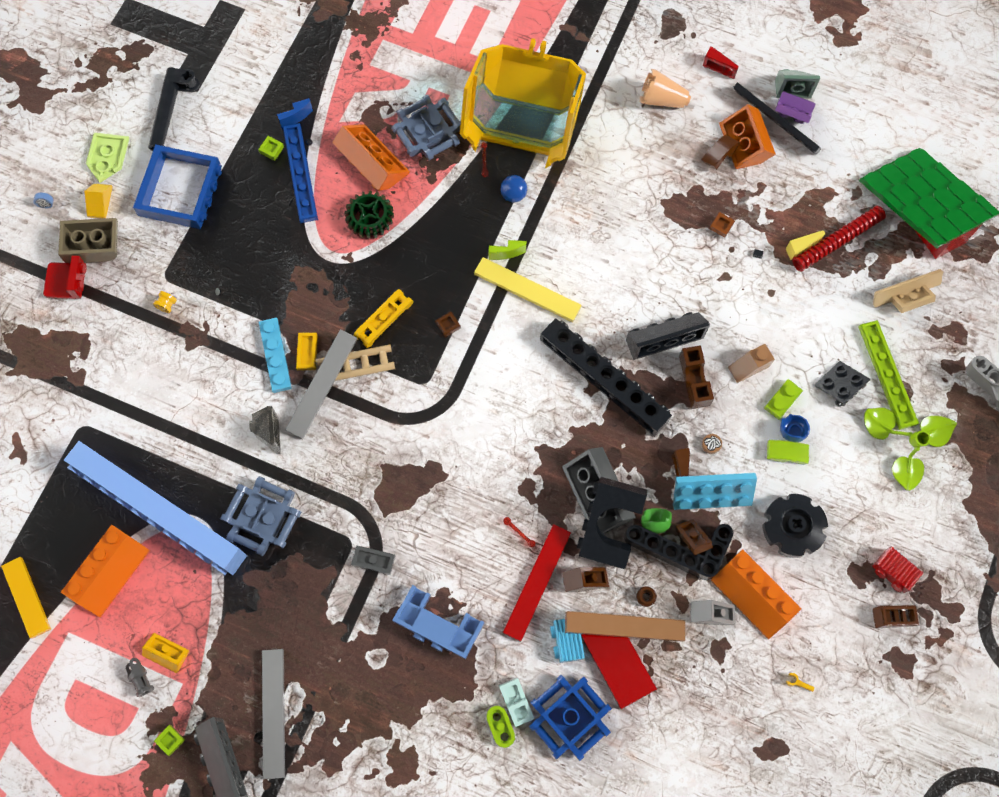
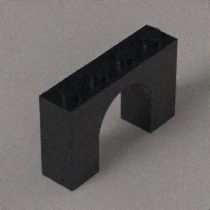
M600 477L599 483L595 482L593 487L594 501L590 500L588 505L589 519H584L582 531H585L584 537H579L577 549H580L579 557L626 569L631 552V544L605 536L599 529L597 520L603 512L613 508L642 515L648 490Z

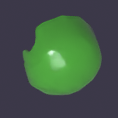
M661 508L647 509L641 517L642 527L656 534L664 533L671 526L672 513Z

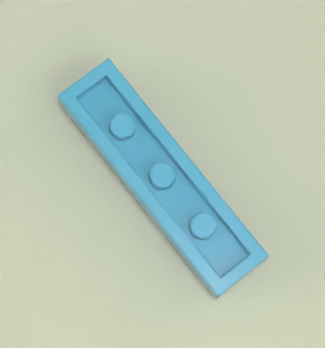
M277 318L259 321L272 391L277 393L290 390L292 386L279 321Z

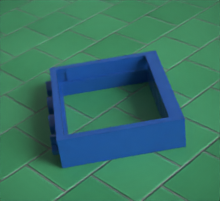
M155 144L133 206L136 214L140 217L201 229L203 221L207 218V209L212 204L213 191L217 189L218 176L222 174V165L218 157ZM166 158L209 167L193 215L149 206Z

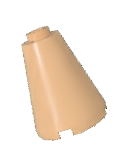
M651 69L652 73H648L642 87L644 96H640V103L683 108L689 104L691 96L688 90L659 71Z

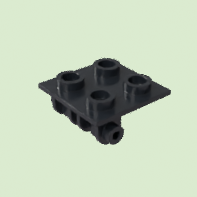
M839 361L815 386L835 398V404L841 407L845 406L861 388L865 387L870 378Z

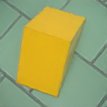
M93 184L84 191L88 218L102 219L107 217L112 185Z

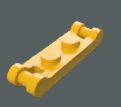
M398 289L355 331L353 336L357 337V340L360 339L366 348L371 347L374 341L406 309L411 307L413 300L409 297L406 298L404 293ZM400 301L401 304L398 306L395 302ZM367 330L371 332L369 336L365 334Z

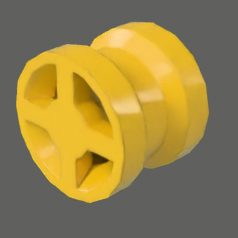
M160 291L158 294L159 298L154 301L153 306L162 312L170 313L172 310L171 306L176 303L177 299L169 293Z

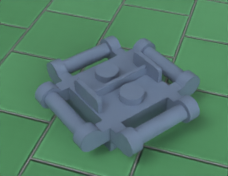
M425 95L416 103L396 111L401 123H395L391 129L403 142L410 157L421 153L429 161L445 149L460 144L455 134L460 131L461 121L458 120L449 107V102L446 98H442L436 104H433L429 95ZM443 110L453 126H448L439 111ZM404 130H406V132L408 133V135L410 136V138H411L412 141L414 142V144H415L414 146L412 145V143L410 142V140L408 139V137H407L406 134L404 133Z
M261 476L256 479L253 489L238 484L236 487L237 492L227 511L220 518L223 522L233 526L226 540L256 551L260 556H264L270 544L284 548L286 545L285 541L296 519L302 513L290 507L295 492L290 489L287 491L271 484ZM263 488L283 497V502H278L261 494V489ZM246 494L249 497L245 502L237 520H235L232 518V516L235 513L243 495ZM287 514H290L289 517H288V519H287V521H286V523H285V525H284V527H283V529H282V531H281V533H280V535H279V537H278V538H275V537L277 536V534H278V532H279V530H280V528H281V526H282V524H283V522H284V520H285ZM241 530L263 541L261 544H258L238 533Z

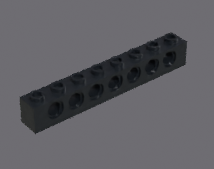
M555 318L541 333V342L654 437L669 422L672 415L666 406L659 405L650 393H645L636 381H631L626 377L623 370L616 369L607 357H602L598 354L594 346L586 344L583 338L578 333H573L564 321H559ZM565 337L568 341L561 342L559 341V338ZM579 349L582 351V353L575 354L573 350ZM594 361L596 366H589L587 362ZM608 373L611 377L606 379L601 374ZM622 385L625 387V390L620 391L616 386ZM637 397L640 402L633 403L630 398ZM651 409L654 412V415L650 416L646 414L645 410Z

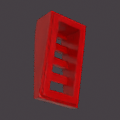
M711 46L703 62L704 67L732 79H735L739 68L737 64Z

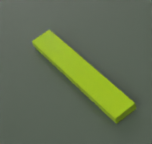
M878 320L859 325L858 328L890 409L896 417L898 429L902 430L917 426L919 424Z

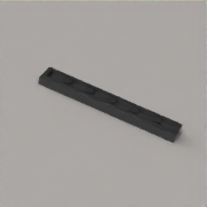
M738 82L735 84V92L758 108L815 155L820 152V146Z

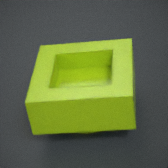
M267 136L258 150L260 154L275 161L283 150L284 145L280 141Z
M168 725L154 740L168 756L185 741L172 725Z

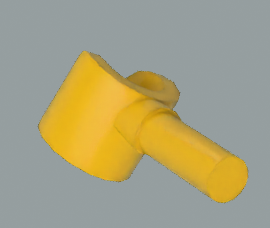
M788 674L796 680L795 683L786 681L788 686L793 687L797 685L809 691H814V687L799 680L797 674Z

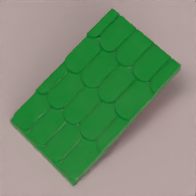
M921 148L912 150L895 161L868 173L859 180L860 183L916 231L935 259L965 244L983 223L999 215V211L981 194L978 195L941 162L938 163Z

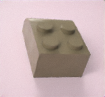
M117 218L60 221L58 255L65 263H71L72 256H80L84 263L114 260L117 257Z

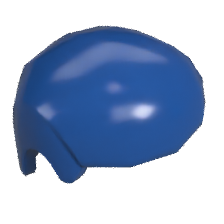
M511 175L502 181L500 190L501 195L506 201L515 203L525 198L528 187L522 177Z
M789 414L786 418H782L780 432L787 441L801 442L808 437L810 425L804 417Z

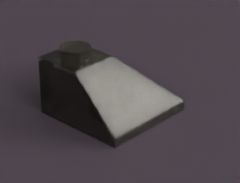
M267 406L252 414V421H249L250 432H253L257 439L276 454H281L279 417L272 406Z

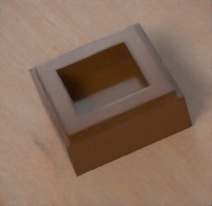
M452 312L435 320L444 337L461 329V325Z

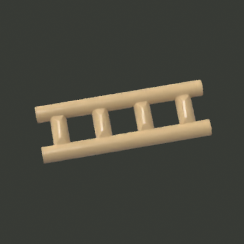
M391 345L350 352L343 365L344 372H339L335 381L395 369L394 362L388 363L386 354L392 352ZM379 354L381 364L369 366L368 356ZM324 358L316 359L317 366L322 364ZM360 358L362 368L351 370L349 360Z

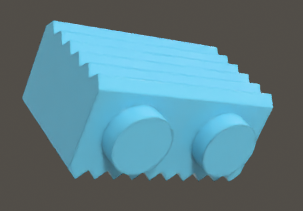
M565 619L554 620L553 626H550L551 637L556 639V646L553 647L555 659H559V663L584 660L581 634L565 633Z

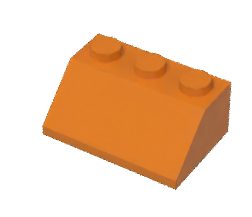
M747 104L719 123L723 135H728L740 142V145L731 156L735 169L761 164L776 155L758 108Z

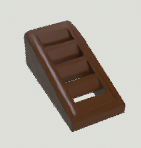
M690 448L675 450L672 460L676 477L689 476Z
M916 605L878 606L872 610L875 628L919 626ZM906 611H908L909 621H907Z

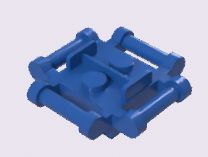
M560 675L550 688L540 697L534 698L530 702L541 716L529 728L532 732L535 731L550 748L556 760L566 750L570 749L574 756L581 761L586 752L604 736L607 737L611 733L601 721V718L612 708L601 700L588 685V680L585 677L572 687ZM563 687L567 692L545 710L542 705ZM580 688L600 710L597 714L577 692ZM546 721L564 742L561 747L540 725L541 723ZM596 725L599 730L577 748L574 743Z

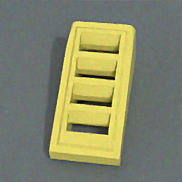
M822 230L790 240L786 247L790 260L798 254H802L803 251L811 248L817 242H820L825 232Z

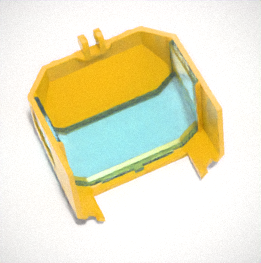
M534 38L530 41L529 50L504 44L482 49L464 87L460 135L471 143V148L475 152L480 140L548 155L545 166L547 168L553 162L561 161L566 157L581 104L586 73L571 59L545 54L547 41H542L540 52L534 51L536 39Z

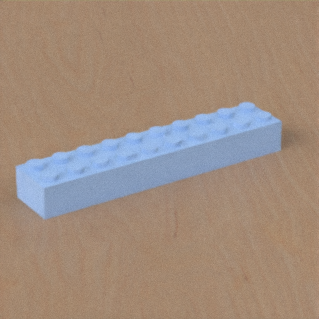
M78 441L64 459L65 462L70 464L67 467L68 469L178 543L179 541L180 545L192 553L195 552V555L206 563L210 564L212 561L211 566L224 575L227 572L234 575L247 557L238 547L82 442Z

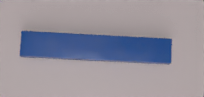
M298 123L283 126L300 223L316 221L318 216L301 125Z

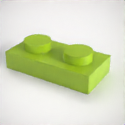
M787 379L764 409L780 420L803 390Z

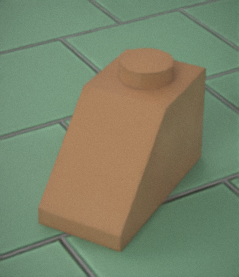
M763 344L747 352L728 366V369L736 382L739 383L769 368L775 359L766 344Z

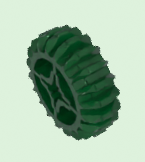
M362 191V196L356 194L355 200L350 198V204H346L345 221L348 224V228L353 230L355 235L359 233L361 238L366 235L368 239L371 235H374L377 238L378 233L383 235L384 230L389 231V225L393 224V206L389 199L386 200L384 194L379 196L378 192L373 195L372 191H369L368 194ZM380 208L384 211L382 218L378 214ZM357 211L361 215L359 221L355 219Z

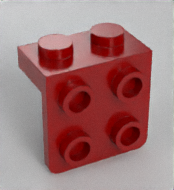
M72 256L71 263L51 262L48 264L43 295L46 298L81 299L87 266L80 256Z

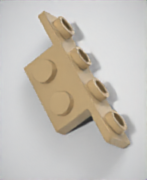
M938 269L876 291L873 299L874 307L892 302L901 313L935 302L936 296L930 288L941 285L943 271Z

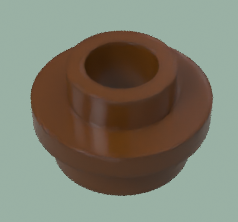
M647 586L640 588L636 594L637 602L643 607L652 606L657 598L656 592ZM645 593L650 596V599L647 601L643 599V594Z

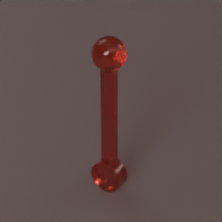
M482 142L480 144L483 157V170L481 174L483 177H487L489 174L486 167L487 143Z
M509 517L504 518V524L509 525L526 540L529 547L536 545V542L530 540L511 522Z

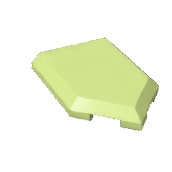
M103 133L93 134L86 165L99 183L122 169L129 136Z

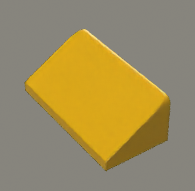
M153 633L142 647L143 657L175 673L180 670L189 653L188 649L156 633Z

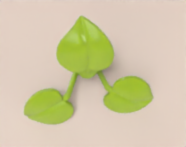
M881 407L866 409L864 414L866 429L876 439L884 440L889 436V433L909 436V443L914 447V450L909 454L908 458L904 456L899 457L892 465L894 478L907 491L914 489L924 475L922 460L918 458L912 459L913 455L920 450V447L928 444L933 447H941L947 444L957 425L955 421L943 416H929L920 423L921 431L914 433L892 430L896 426V417L889 409Z

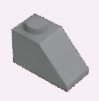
M715 600L691 601V622L708 625H735V605Z

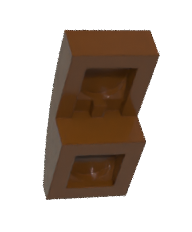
M724 135L706 152L701 160L717 170L726 156L729 158L732 156L740 142L728 135Z

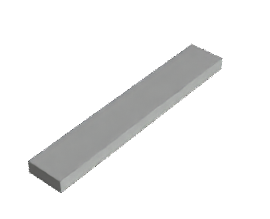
M340 329L286 427V431L304 439L354 347L357 337Z
M283 649L262 650L263 779L285 778Z

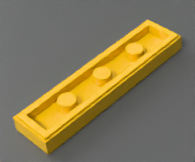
M18 557L2 565V570L29 638L33 639L51 630L23 558Z

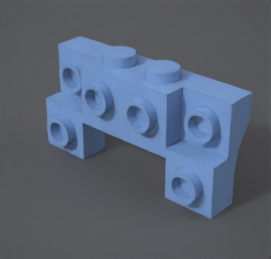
M412 585L392 621L414 633L413 637L419 641L424 642L426 639L432 642L431 647L441 652L445 649L466 660L485 623L466 613L460 626H457L424 609L431 595Z

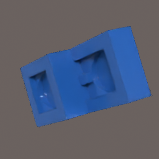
M309 98L292 103L293 110L277 114L282 130L283 126L297 124L313 111Z

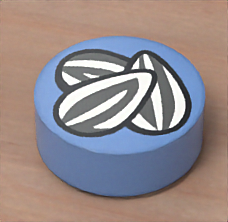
M42 192L36 193L33 200L34 204L41 208H51L54 201L51 195Z

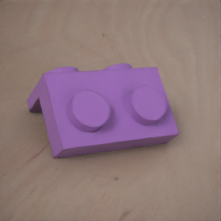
M783 91L775 111L781 117L787 118L790 116L795 118V122L804 124L805 122L809 123L816 104Z

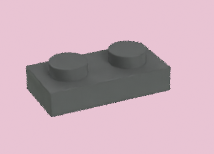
M356 545L351 565L391 575L396 556L395 554Z

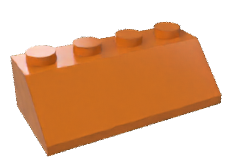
M365 124L342 126L332 142L337 147V150L345 155L349 163L355 166L360 171V174L378 191L390 189L410 173Z
M111 525L61 593L101 618L150 550Z
M743 549L711 579L712 583L768 640L802 609Z

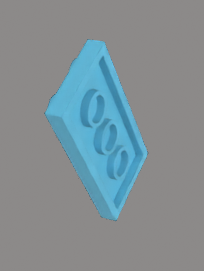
M756 473L676 477L673 499L674 510L752 506L757 482Z

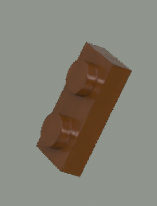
M694 519L676 526V532L694 555L713 548L712 541Z

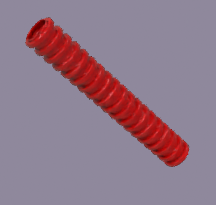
M877 205L865 212V214L844 225L838 231L830 234L829 237H825V239L817 242L811 248L803 251L802 254L792 259L794 267L798 271L803 272L823 257L844 246L845 243L885 220V211Z

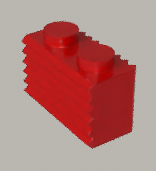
M892 546L887 548L872 565L875 573L880 578H886L892 583L891 587L900 593L910 591L923 575V571H920L919 568Z

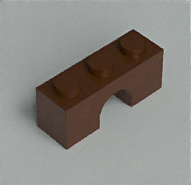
M699 345L682 348L679 359L691 409L708 407L712 404L714 396L710 381L706 382L704 375L705 360L702 347Z

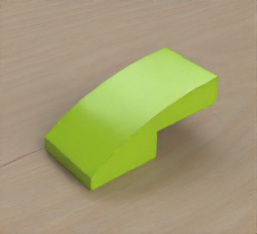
M508 240V247L489 246V260H504L526 253L527 241Z
M768 440L767 459L782 463L789 461L805 465L809 463V445L791 441Z

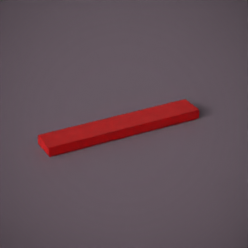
M553 524L503 634L519 642L522 641L570 537V531Z

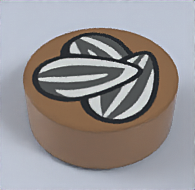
M708 434L702 441V448L708 454H715L722 447V440L716 434Z

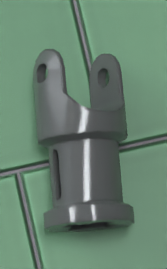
M132 658L126 665L128 680L133 683L137 691L136 697H142L153 691L154 686L150 685L146 676L147 671L137 658Z

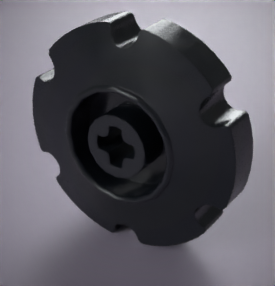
M789 494L787 500L779 497L766 509L764 516L768 518V522L762 524L763 533L770 546L775 544L779 547L778 553L787 557L800 558L804 555V551L808 552V554L814 553L826 540L827 536L823 534L822 529L828 527L827 517L819 505L814 507L811 504L812 499L802 494Z

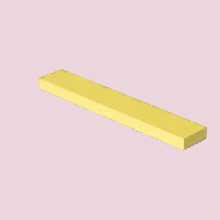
M484 257L474 272V275L571 322H574L582 306Z

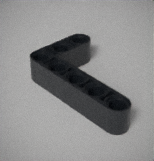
M720 524L713 531L710 540L712 541L713 548L719 550L720 554L717 557L712 555L711 549L704 551L703 555H694L690 549L639 525H631L625 532L624 539L626 543L631 544L632 547L702 580H710L717 574L734 532L728 524ZM718 531H725L727 538H721ZM629 532H637L639 539L634 540L630 538ZM654 540L657 543V548H650L647 541ZM666 549H673L675 557H669L666 554ZM684 558H692L693 566L687 565ZM703 566H709L712 569V574L704 573Z

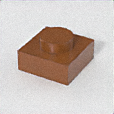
M719 212L709 229L725 238L734 225L735 220Z

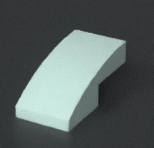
M518 678L498 685L515 727L534 720Z

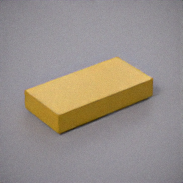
M298 333L297 370H316L317 333Z

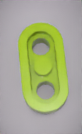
M493 706L488 710L486 718L494 740L502 748L510 747L514 743L515 733L507 712L501 706ZM495 713H499L501 715V719L499 721H495L493 719V715ZM502 733L508 734L509 738L507 741L501 740L500 736Z

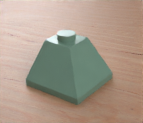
M779 70L775 79L776 98H780L782 92L785 91L801 98L811 99L820 81V76L798 70Z

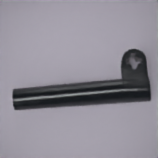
M169 67L166 70L148 145L151 151L154 150L155 144L161 146L165 144L178 91L195 92L200 87V83L195 78V74L191 69Z

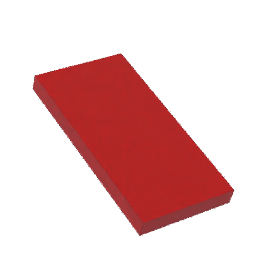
M581 635L620 709L657 690L629 638Z

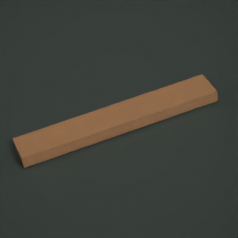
M567 611L565 612V633L684 642L685 620Z

